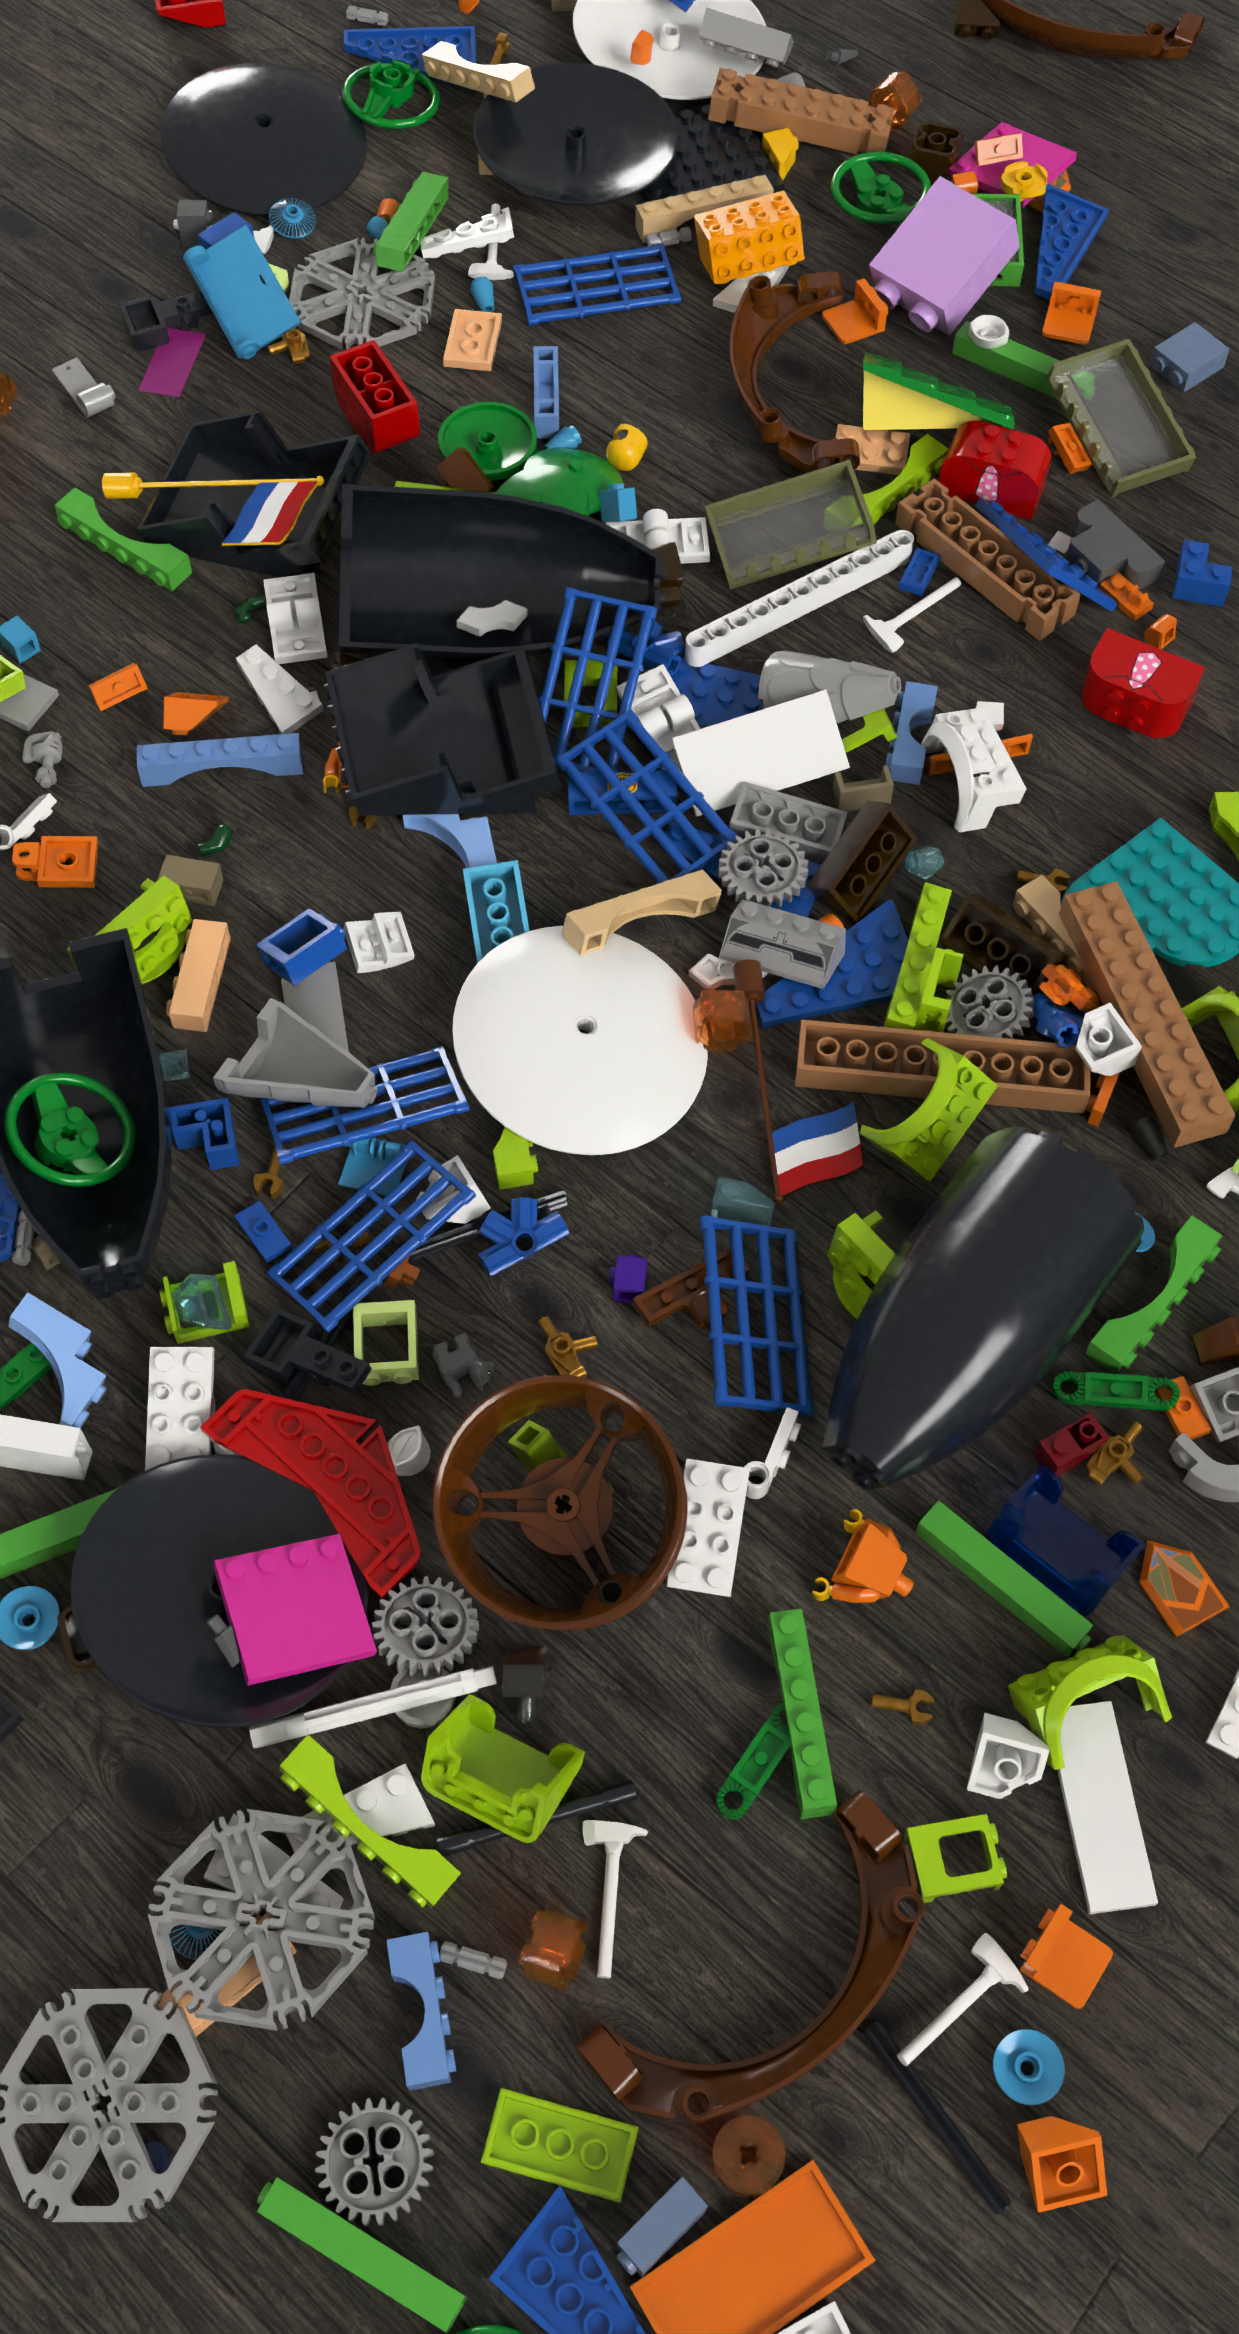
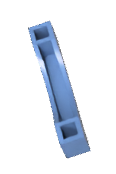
M299 733L137 745V769L142 787L170 785L177 779L190 773L218 767L250 768L267 772L274 776L303 774V757Z

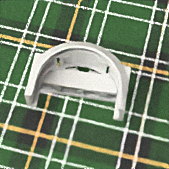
M984 707L936 714L921 745L927 748L926 754L948 752L951 758L959 792V806L954 827L959 832L986 828L996 807L1020 803L1027 788ZM980 773L981 776L974 777L973 774Z

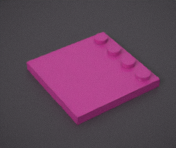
M1001 122L983 139L1021 133L1023 158L978 166L976 165L975 146H973L949 168L948 176L952 177L953 174L974 171L977 177L978 189L990 194H1006L1001 188V176L1008 165L1020 161H1026L1028 166L1035 167V163L1039 164L1047 171V183L1050 184L1076 161V152ZM1033 198L1024 199L1021 202V207L1027 205Z
M340 1534L214 1561L213 1568L229 1624L233 1627L247 1686L375 1656L377 1649Z

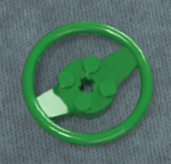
M391 60V63H381L379 61L357 69L348 76L342 88L344 103L353 115L368 124L388 129H406L421 125L435 115L440 104L439 91L432 80L421 73L419 68L413 69L411 65L396 60ZM370 75V91L362 110L353 101L351 89L358 80ZM415 81L420 82L429 91L431 104L423 113L406 119L382 118L390 106L399 108L403 102L412 97Z
M867 152L847 159L835 170L830 183L831 195L835 203L845 213L858 220L874 224H893L898 222L902 224L931 188L930 179L922 167L907 157L890 152ZM868 162L894 163L914 173L922 185V195L918 202L913 206L903 203L904 192L900 186L890 180V177L886 174L877 176ZM847 171H849L857 192L856 207L848 203L840 192V180Z
M51 1073L31 1079L14 1093L5 1111V1134L15 1156L30 1171L56 1184L73 1187H92L103 1183L122 1171L134 1152L136 1130L128 1108L111 1089L83 1075ZM57 1084L74 1085L88 1089L106 1100L116 1111L123 1126L124 1143L120 1154L109 1166L105 1164L95 1151L99 1142L95 1124L84 1114L81 1108L75 1106L68 1107ZM30 1094L33 1097L39 1122L34 1141L37 1155L48 1166L52 1163L55 1166L63 1167V1171H72L76 1175L61 1173L44 1166L32 1157L23 1146L18 1135L16 1121L21 1104Z

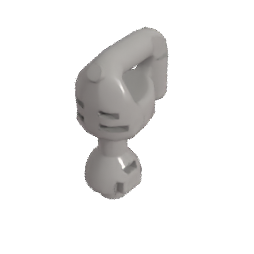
M49 731L33 734L24 743L22 760L24 763L37 762L42 764V767L36 772L35 780L43 788H50L51 785L57 782V774L53 769V764L61 761L63 750L62 737L58 732Z

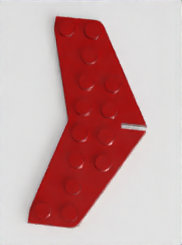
M242 1389L229 1398L200 1427L201 1431L213 1442L313 1491L337 1533L340 1534L343 1543L370 1589L381 1599H384L388 1595V1591L393 1590L418 1564L421 1557L420 1546L381 1424L361 1445L358 1444L377 1424L375 1419L249 1389Z

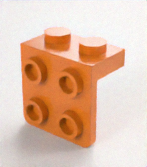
M863 278L856 281L854 300L824 310L822 318L838 340L846 345L885 331L888 307L876 294L875 289Z
M1054 282L1042 335L1051 339L1087 345L1091 336L1101 290Z
M1060 1904L1054 1912L1050 1909L1046 1911L1038 1925L1043 1930L1037 1941L1031 1938L1020 1955L1025 1961L1019 1971L1074 2009H1081L1109 1964L1113 1951L1100 1940L1070 1921L1069 1918L1073 1911Z

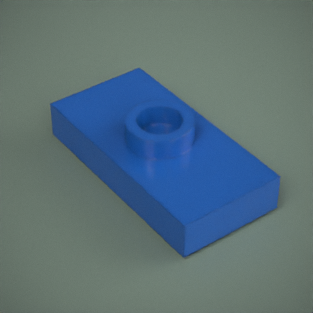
M916 548L899 582L898 589L922 597L939 564L941 555Z
M261 1201L234 1215L235 1220L266 1264L292 1249L291 1243Z

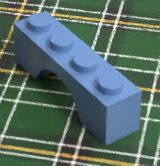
M534 346V424L537 439H552L559 432L558 346Z
M906 681L905 692L900 691L898 695L897 707L901 708V712L895 711L893 727L898 728L897 737L889 743V748L894 750L893 753H887L885 764L890 769L892 781L920 785L927 748L916 742L910 732L921 725L931 724L938 686Z
M428 1932L387 1939L390 1970L394 1982L413 1988L423 1999L425 2007V2017L420 2032L412 2042L401 2049L406 2086L409 2091L451 2083L450 2073L456 2072V2063L453 2049H446L445 2036L451 2035L448 2012L441 2013L439 1999L446 1998L443 1977H436L434 1963L440 1962L437 1941L431 1942Z

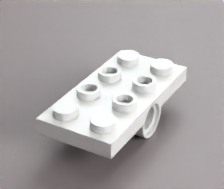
M652 509L644 514L643 520L605 522L606 525L632 537L650 549L668 542H675L681 564L710 562L706 517L668 519V515L664 510Z
M314 573L264 579L275 662L285 664L328 658Z
M664 664L639 675L631 710L638 716L639 722L663 751L671 755L670 759L681 771L671 739L699 730L700 727L695 720L694 710L690 701L684 694H680ZM627 682L616 686V692L621 700L623 699Z
M150 1347L145 1471L180 1458L211 1455V1439L201 1431L200 1427L216 1412L215 1397L213 1395L215 1348Z
M686 1459L684 1481L688 1505L687 1526L679 1555L668 1574L667 1587L731 1597L750 1468Z

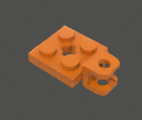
M41 836V846L39 842L17 843L13 847L12 856L13 865L17 867L16 876L24 881H37L38 887L95 888L98 839L97 836ZM22 852L29 853V855L19 856ZM69 858L72 859L73 864L71 865L61 864L65 863L66 860ZM23 868H31V870L24 871Z
M1048 964L1041 971L1049 980L1047 983L1042 982L1039 988L1057 1005L1065 1007L1071 1001L1083 1012H1090L1103 1006L1099 1002L1101 999L1098 993L1091 987L1087 989L1081 983L1082 977L1072 968L1068 970L1063 965L1055 966Z

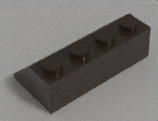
M867 800L807 887L822 904L852 923L857 924L867 913L918 838L890 803Z
M968 894L939 939V942L950 950L964 954L963 959L981 972L984 966L988 968L989 972H992L994 967L998 966L1000 973L1006 968L1010 969L1011 976L1019 973L1020 979L1027 981L1028 988H1031L1033 996L1042 991L1039 985L1042 982L1047 983L1049 980L1041 971L1048 964L1062 965L1068 957L1067 954L980 894Z

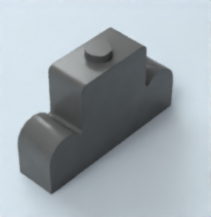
M1099 499L1078 511L1073 530L1074 538L1070 540L1066 560L1071 565L1074 563L1086 572L1083 576L1088 575L1098 583L1097 587H1099L1102 582L1119 572L1133 585H1138V590L1160 579L1165 560Z

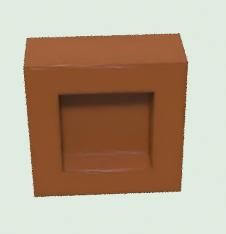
M410 1255L386 1277L383 1286L392 1290L396 1288L398 1283L413 1286L420 1269L408 1263Z

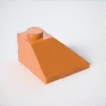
M184 692L167 695L164 697L163 729L172 730L174 735H188V731L199 727L228 703L229 696Z
M1053 2116L1017 2124L1020 2153L1038 2213L1107 2196L1102 2140L1099 2131Z

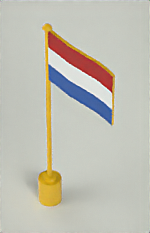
M135 472L105 473L102 478V489L107 499H133L139 497L143 488L258 485L246 501L234 528L222 542V546L281 545L293 530L304 504L316 487L323 485L324 479L318 476L312 479L143 483L142 479Z

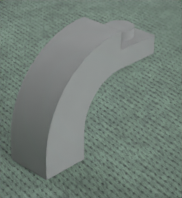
M1184 1432L1178 1436L1168 1452L1178 1466L1188 1470L1183 1482L1195 1492L1210 1499L1223 1502H1239V1465L1219 1463L1203 1452Z

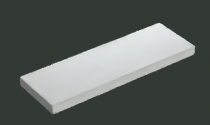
M1106 1701L1070 1706L1064 1717L1060 1734L1065 1767L1057 1769L1088 1913L1097 1914L1156 1906L1158 1904L1112 1702Z

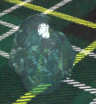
M930 846L910 851L906 856L905 866L909 873L927 880L943 867L945 861L940 850Z

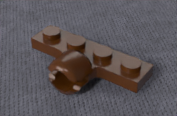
M731 1247L717 1254L718 1277L733 1279ZM705 1261L633 1298L632 1305L647 1327L679 1311H685L699 1329H710L707 1286L704 1283V1278L706 1277ZM744 1261L745 1276H747L750 1268ZM720 1296L723 1321L727 1317L729 1307Z

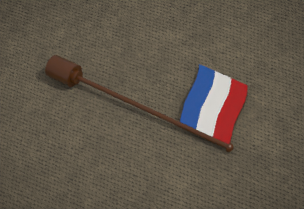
M743 960L733 966L736 997L739 1002L749 1005L775 1193L772 1200L779 1204L783 1202L784 1196L806 1186L841 1178L863 1167V1158L854 1101L834 1112L801 1119L772 1132L755 1004H758L765 996L761 964L756 960Z

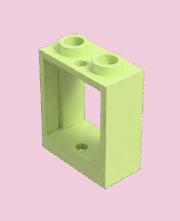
M415 1300L358 1303L353 1307L354 1357L363 1361V1327L408 1324L409 1361L369 1363L372 1370L363 1384L375 1386L381 1382L389 1381L406 1384L412 1380H419Z

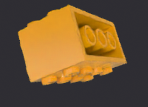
M784 190L694 215L700 260L714 285L726 284L730 280L737 278H748L755 273L769 272L777 267L791 266L798 261L804 260L800 215Z

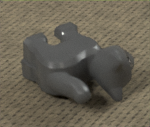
M466 1333L454 1337L457 1348L455 1351H447L448 1344L446 1341L433 1347L434 1352L432 1354L438 1365L440 1376L448 1388L453 1391L452 1394L455 1398H459L462 1395V1387L457 1380L466 1374H469L472 1382L480 1391H483V1386L490 1381L491 1375L494 1372V1366L491 1362L479 1359L477 1352L470 1346L471 1342Z

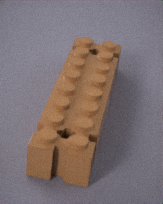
M719 68L716 85L711 96L708 120L724 124L728 120L735 122L734 126L763 133L789 128L792 135L796 136L798 141L857 154V151L866 153L885 152L895 108L884 104H877L876 108L868 106L869 102L862 99L849 98L841 94H832L819 89H811L797 84L780 82L776 79L759 77L754 74H746L745 77L738 76L737 71L732 69Z
M935 478L920 488L919 496L912 493L898 503L896 526L901 530L909 531L913 535L916 534V542L927 551L941 555L940 561L1015 622L1024 621L1026 623L1025 630L1039 641L1052 633L1056 624L1063 625L1075 616L1081 595L1078 591L1065 583L1060 585L1055 577L1044 571L1008 536L955 495L950 498L948 496L949 489Z

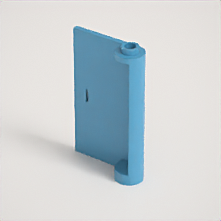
M244 225L208 249H205L203 246H195L184 253L183 260L238 358H252L258 350L286 334L287 331L302 324L247 225Z

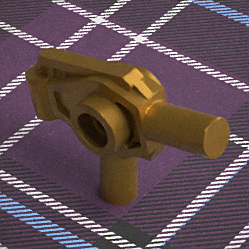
M296 327L282 335L283 341L267 346L270 356L287 350L292 357L293 364L305 363V359L310 357L305 333H302Z
M548 1316L541 1318L538 1324L548 1338L545 1353L558 1374L587 1377L584 1367L578 1360L577 1353L598 1348L596 1337L591 1336L573 1341L568 1333H558Z
M1132 1421L1121 1436H1109V1440L1099 1447L1086 1464L1089 1472L1088 1477L1101 1486L1111 1473L1120 1468L1134 1485L1140 1483L1144 1476L1129 1459L1135 1452L1131 1443L1143 1429L1142 1425Z

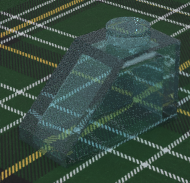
M718 1177L712 1201L711 1216L770 1226L775 1202L748 1182Z
M190 1273L172 1293L180 1320L202 1328L229 1330L232 1327L216 1276Z

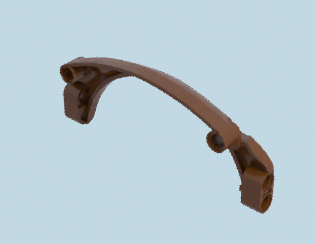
M981 0L997 19L1036 43L1059 52L1084 57L1176 59L1186 57L1193 49L1205 17L1185 12L1183 17L1179 18L1178 22L1168 30L1162 24L1154 22L1146 26L1145 34H1123L1091 30L1060 23L1028 11L1008 0Z
M834 271L805 274L799 277L797 285L785 283L771 287V281L767 276H755L750 280L736 309L729 344L732 376L744 409L760 431L761 439L768 443L779 442V456L798 469L809 473L850 460L855 470L860 465L859 444L856 440L852 438L822 440L791 428L782 421L781 412L778 409L767 407L761 397L757 384L759 367L764 355L785 330L803 318L837 305L842 300L841 276Z
M858 1790L833 1812L835 1821L850 1850L856 1870L860 1899L858 1937L850 1966L840 1988L828 2006L808 2027L781 2046L759 2056L721 2064H694L654 2055L634 2046L601 2022L575 2048L609 2092L629 2112L671 2120L676 2116L678 2110L690 2123L701 2124L707 2120L729 2114L756 2103L793 2083L824 2061L849 2038L876 2005L898 1971L915 1936L925 1907L923 1899L915 1892L917 1890V1883L910 1849L902 1842V1836L898 1829L864 1792ZM901 1901L911 1903L915 1908V1916H903L898 1910V1903ZM693 2095L702 2096L707 2102V2111L700 2115L693 2114L688 2108V2099Z

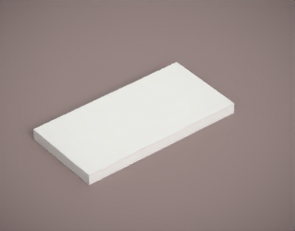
M827 690L671 739L681 772L698 792L701 791L703 793L704 799L714 811L735 805L743 782L779 791L850 768ZM695 805L692 806L695 817L703 815Z

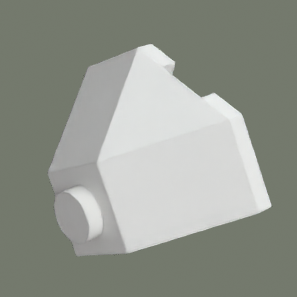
M1108 1003L1085 1013L1075 1050L1090 1071L1112 1076L1135 1066L1142 1045L1112 1004Z
M458 1155L441 1165L476 1194L472 1201L467 1205L464 1204L446 1222L466 1224L473 1219L479 1218L484 1212L491 1209ZM435 1170L431 1172L428 1178L430 1185L427 1190L442 1177ZM450 1185L422 1211L426 1219H432L460 1191L453 1185ZM425 1191L420 1192L417 1199L421 1197L425 1193Z
M984 1713L975 1746L967 1790L1001 1799L1012 1794L1013 1789L1028 1783L1031 1785L1041 1780L1050 1747L1019 1722Z

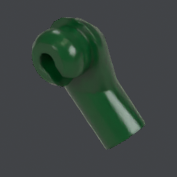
M263 594L244 599L235 608L234 615L237 616L239 623L250 621V611L267 606Z
M219 824L211 840L198 843L201 857L224 851L227 848L232 837V829L228 825Z

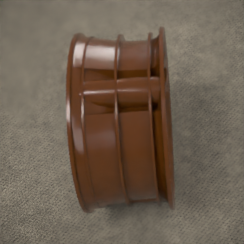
M548 1375L530 1378L511 1384L486 1398L465 1417L451 1436L443 1451L434 1481L433 1518L440 1548L456 1578L473 1597L493 1612L514 1622L536 1628L569 1631L598 1627L613 1622L639 1607L652 1596L670 1573L679 1555L687 1526L688 1505L684 1477L672 1445L660 1425L637 1401L608 1384L579 1376ZM573 1407L588 1409L596 1428L574 1458H555L541 1463L529 1473L520 1489L483 1492L479 1484L472 1478L475 1467L489 1444L503 1430L517 1420L532 1413L551 1408ZM613 1414L621 1415L624 1418L623 1426L617 1431L609 1430L606 1425L607 1419ZM604 1433L607 1437L611 1438V1441L594 1468L586 1461ZM641 1440L654 1458L659 1469L665 1491L666 1514L663 1532L657 1549L645 1569L636 1577L632 1574H618L602 1539L609 1530L614 1514L613 1494L603 1476L619 1442ZM467 1497H474L477 1503L475 1511L468 1515L464 1514L461 1510V1502ZM565 1497H569V1504L572 1506V1509L569 1513L564 1510V1514H559L560 1507L556 1505L557 1501L560 1498L565 1501ZM485 1500H517V1512H485ZM483 1519L520 1523L522 1531L538 1548L554 1555H573L594 1586L585 1598L583 1607L562 1609L541 1606L526 1601L503 1587L486 1569L471 1539V1535L477 1531ZM592 1547H595L610 1574L609 1577L599 1581L584 1554L585 1551L590 1550ZM612 1583L618 1584L622 1590V1594L616 1602H609L604 1596L606 1586Z

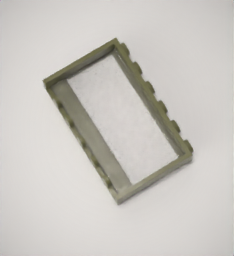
M1130 339L1052 363L1046 380L1111 498L1133 488L1181 472L1186 473L1190 470L1196 459L1195 451L1186 440L1182 428L1178 426L1173 417L1171 408L1165 403L1160 389L1155 385L1150 376L1149 369L1143 364L1138 350L1133 346Z
M850 460L705 506L708 522L730 590L877 543L874 524Z

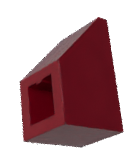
M1092 1412L1039 1441L1034 1457L1052 1481L1078 1466L1108 1441L1110 1437Z

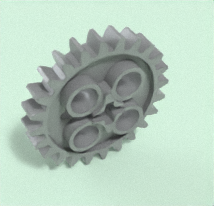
M756 829L754 836L745 831L744 839L736 835L735 843L728 842L727 850H722L718 866V877L722 878L721 886L727 887V895L736 893V902L745 899L746 901L765 904L769 907L775 902L778 907H782L783 899L791 903L792 895L799 896L800 888H805V882L808 877V860L804 859L805 851H799V843L790 845V836L784 840L781 839L780 831L775 836H771L770 829H767L765 835H761L759 829Z
M984 966L980 974L975 969H972V977L969 978L967 975L962 974V983L953 982L955 991L946 990L948 996L946 1000L951 1001L945 1025L948 1033L1014 1039V1034L1024 1035L1021 1026L1030 1027L1028 1018L1034 1017L1032 1008L1035 1007V1003L1032 998L1031 988H1028L1025 979H1020L1019 973L1011 976L1009 968L1000 973L998 966H995L992 972H989L988 968Z
M425 1576L423 1584L418 1585L415 1578H411V1587L407 1588L400 1582L399 1593L389 1590V1601L380 1599L381 1610L374 1611L375 1622L372 1623L373 1633H376L373 1636L375 1645H379V1655H387L386 1661L388 1666L397 1661V1672L400 1673L408 1667L410 1669V1677H413L417 1670H422L423 1677L427 1678L429 1670H434L435 1674L439 1677L441 1676V1667L445 1666L452 1672L454 1660L460 1664L464 1663L463 1653L472 1654L471 1643H477L476 1631H479V1621L476 1620L477 1609L472 1608V1598L464 1599L463 1588L453 1592L454 1584L452 1581L443 1587L440 1577L437 1578L434 1584H430L428 1576ZM423 1604L432 1605L430 1608L419 1607ZM445 1624L455 1625V1627L450 1629L444 1628L442 1626H444ZM399 1625L409 1626L408 1628L402 1630L396 1628ZM422 1645L432 1646L428 1650H421L419 1647Z
M368 2098L365 2110L362 2111L354 2102L352 2103L353 2115L348 2116L343 2111H340L339 2116L342 2123L339 2126L332 2122L328 2123L329 2128L333 2132L332 2137H320V2140L327 2145V2150L316 2152V2156L325 2160V2164L315 2168V2172L326 2175L327 2178L321 2181L318 2186L320 2189L331 2188V2192L325 2198L326 2202L331 2203L338 2199L339 2203L335 2212L340 2215L349 2208L348 2220L352 2223L358 2214H362L364 2226H368L371 2216H375L378 2225L383 2226L384 2215L387 2213L396 2222L398 2221V2208L402 2207L406 2212L410 2213L411 2208L408 2200L410 2198L417 2201L422 2200L420 2194L416 2191L418 2186L429 2187L430 2185L422 2175L423 2173L433 2171V2166L424 2163V2159L434 2155V2151L423 2148L422 2145L431 2138L429 2134H417L424 2125L421 2120L410 2124L413 2116L411 2109L402 2116L399 2114L401 2107L399 2102H396L391 2110H388L385 2098L381 2099L378 2108H374L371 2099ZM371 2127L375 2128L376 2152L380 2158H384V2162L378 2164L381 2186L380 2196H375L373 2169L366 2165V2161L372 2158L369 2141V2129ZM391 2129L399 2131L401 2138L395 2148L385 2149L382 2147L381 2141L386 2131ZM354 2135L362 2136L364 2138L363 2150L357 2155H349L346 2152L348 2139ZM393 2168H400L404 2171V2181L397 2188H389L385 2183L387 2172ZM356 2174H364L368 2179V2186L361 2194H353L349 2189V2182Z

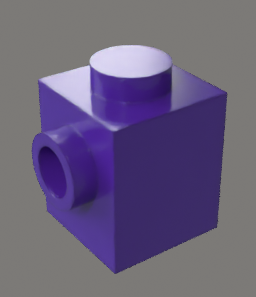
M632 1254L625 1255L624 1257L617 1256L616 1267H610L609 1285H614L613 1302L632 1303L634 1297L645 1292L646 1258Z

